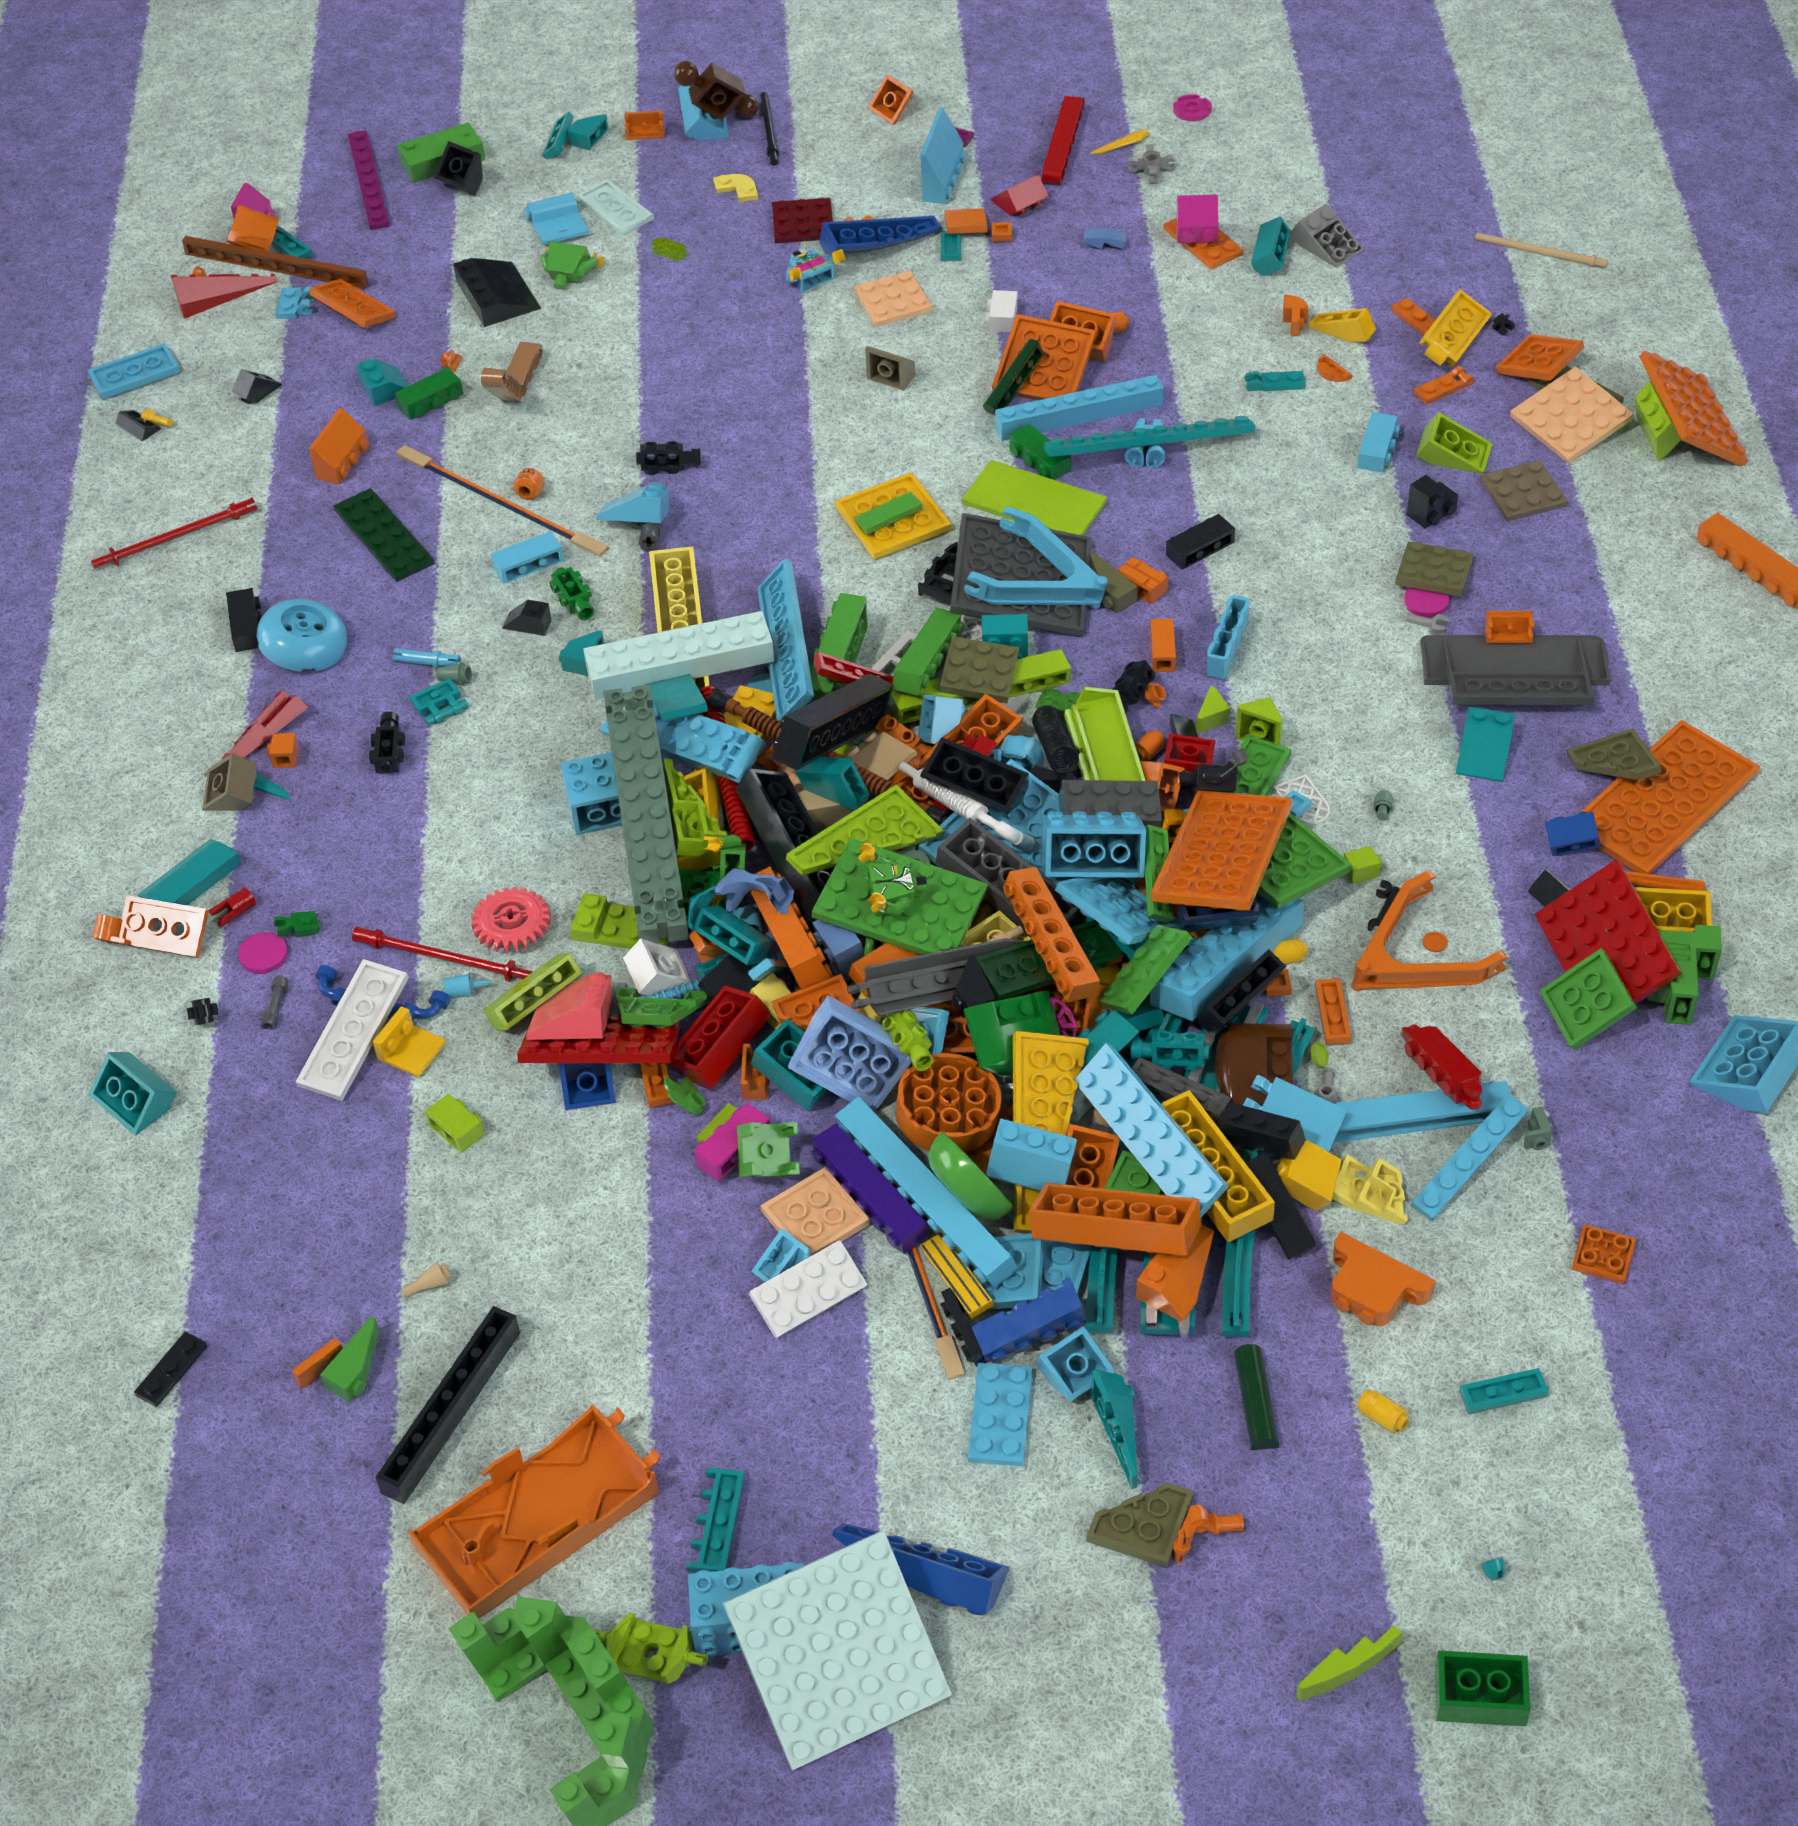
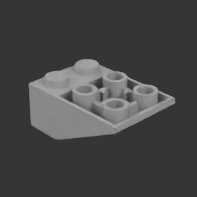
M1327 203L1300 220L1290 233L1299 246L1336 268L1364 250Z

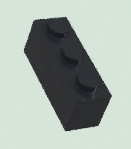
M1217 514L1167 540L1166 556L1183 570L1233 544L1235 540V527L1220 514Z
M253 588L226 592L231 637L235 652L259 648L256 636L257 627L262 617L261 611H257V609H261L259 596L254 595Z
M1231 1102L1218 1121L1223 1135L1230 1143L1292 1160L1296 1159L1306 1141L1300 1120Z

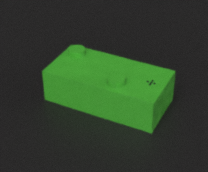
M469 122L397 144L400 163L413 183L434 177L448 141L480 153L481 162L486 160L483 142Z

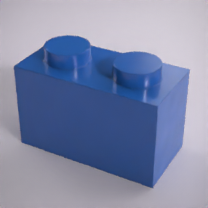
M1578 812L1574 816L1566 818L1555 817L1545 822L1552 856H1562L1601 847L1593 812Z

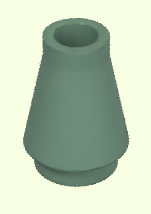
M458 663L438 667L436 677L439 681L450 678L453 683L464 685V683L471 681L472 670L469 665Z

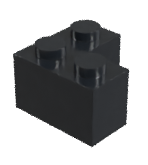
M1424 475L1410 484L1407 516L1425 529L1430 525H1436L1446 515L1451 516L1457 510L1458 494L1439 481L1437 483L1428 475Z

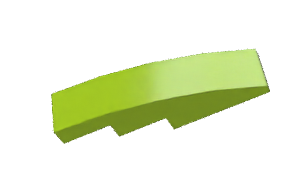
M1393 1625L1375 1643L1365 1636L1346 1655L1339 1648L1334 1649L1297 1685L1296 1698L1302 1701L1328 1692L1357 1678L1395 1650L1401 1643L1403 1632Z

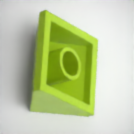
M1271 697L1238 706L1235 739L1244 741L1247 735H1251L1281 746L1283 719Z

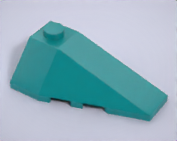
M1098 1369L1093 1370L1091 1399L1130 1487L1135 1489L1137 1488L1138 1474L1133 1413L1135 1394L1130 1384L1126 1385L1122 1375Z

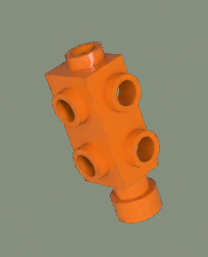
M888 714L882 716L875 727L877 732H885L910 748L918 746L922 751L921 759L933 748L932 746L925 745L921 738L915 735L912 730L907 729Z

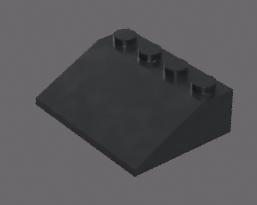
M469 258L453 264L456 282L484 327L541 309L513 262Z

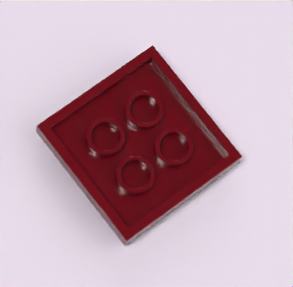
M831 197L772 202L775 244L820 240L823 222H833Z

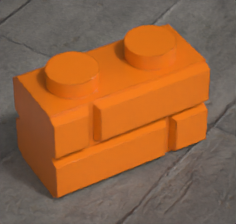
M1132 557L1117 570L1137 586V597L1149 604L1154 603L1168 590V576L1163 571L1153 569L1145 561H1139Z

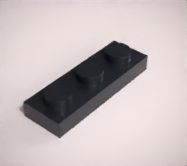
M951 1287L941 1291L944 1302L940 1303L946 1318L951 1316L954 1323L950 1326L956 1339L962 1338L965 1345L961 1346L966 1360L972 1359L976 1367H978V1363H986Z
M184 1332L134 1391L135 1396L157 1408L207 1348L206 1342Z

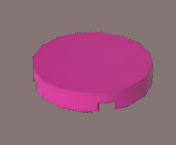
M1197 94L1183 95L1177 99V102L1173 103V113L1176 117L1186 121L1203 120L1211 113V102L1205 97L1204 99L1200 98V95Z
M1410 587L1404 595V604L1409 612L1426 618L1443 614L1447 610L1450 600L1448 594Z
M261 932L250 936L244 940L238 952L243 968L254 974H266L271 972L270 970L278 969L286 961L288 954L284 939L280 936L277 937V934L271 932Z

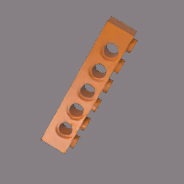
M1031 867L1010 871L1004 883V893L1013 904L1016 915L1023 922L1026 933L1033 940L1036 951L1043 958L1047 971L1053 976L1059 992L1063 994L1066 1002L1093 997L1100 979L1037 868Z

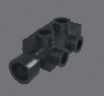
M669 441L666 444L646 442L645 444H640V452H636V465H641V471H645L646 474H657L658 470H666L669 474H676L679 470H684V464L701 466L700 448L683 451V443L679 444L676 441Z
M1146 660L1132 661L1124 668L1125 671L1115 682V686L1112 689L1118 690L1125 715L1129 710L1128 706L1136 704L1140 697L1145 695V689L1148 684L1155 679V672Z
M387 711L381 715V727H376V733H371V746L374 747V750L369 751L370 764H374L376 773L399 772L400 763L404 762V752L401 746H405V733L400 731L398 714Z

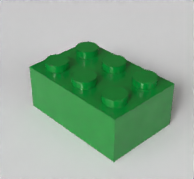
M1438 1650L1435 1663L1436 1721L1526 1726L1530 1714L1528 1656Z

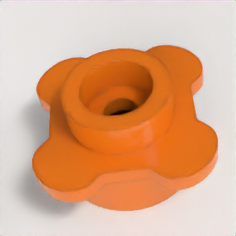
M1150 682L1144 697L1155 708H1159L1161 706L1160 702L1166 698V692L1160 684Z

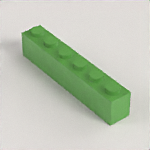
M935 608L894 669L893 690L919 696L923 688L928 687L930 678L935 676L937 667H941L944 656L947 657L952 636L957 637L962 634L964 626L961 623L962 614Z

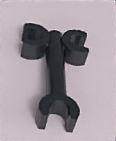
M1381 880L1380 887L1387 890H1376L1378 898L1387 899L1377 918L1369 920L1368 931H1371L1373 926L1380 925L1400 890L1399 887H1392L1389 881Z

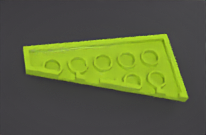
M894 785L787 853L786 860L801 875L835 867L850 838L893 851L941 838L944 836L945 831L903 790Z

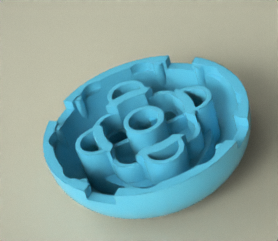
M296 598L281 601L264 613L257 627L258 647L263 655L274 664L292 671L302 672V669L314 668L315 671L329 668L341 659L347 647V631L342 619L330 607L315 600Z

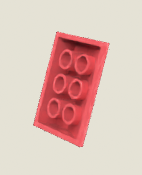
M603 972L587 975L565 986L537 1007L527 1031L526 1040L603 1038L613 1005L612 975H605Z

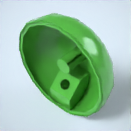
M941 1132L935 1138L928 1156L930 1167L936 1177L971 1214L978 1219L993 1221L1001 1219L1014 1209V1206L944 1132Z

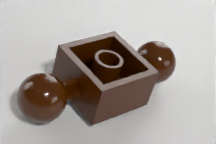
M690 61L680 62L675 67L674 78L676 82L681 86H691L688 91L691 102L696 107L721 120L724 119L733 107L735 113L742 119H750L756 115L758 102L752 95L745 94L742 80L712 62L701 75L696 65Z

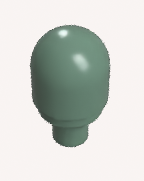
M1382 790L1375 795L1374 810L1379 820H1385L1387 814L1393 808V796L1389 791Z

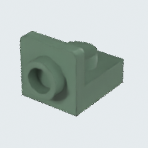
M1543 1107L1532 1108L1531 1119L1528 1120L1529 1131L1525 1133L1524 1148L1541 1150L1550 1145L1552 1129Z

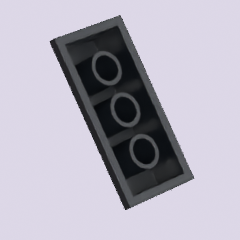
M941 737L920 774V777L1007 814L1019 806L1029 788V773Z

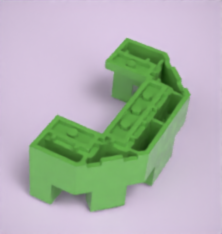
M517 1597L514 1609L506 1608L485 1624H482L476 1614L471 1612L448 1628L497 1702L511 1695L548 1670L585 1727L587 1734L602 1756L577 1774L573 1772L549 1789L573 1826H608L636 1805L640 1777L643 1776L648 1755L647 1747L655 1724L585 1618L565 1615L559 1604L555 1601Z

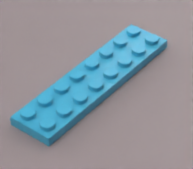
M1105 1043L1074 1081L1079 1082L1078 1087L1162 1191L1167 1196L1199 1199L1200 1216L1202 1217L1229 1185L1115 1048Z

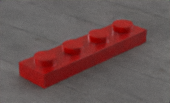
M819 651L813 657L816 672L823 677L849 684L868 674H872L893 684L894 676Z

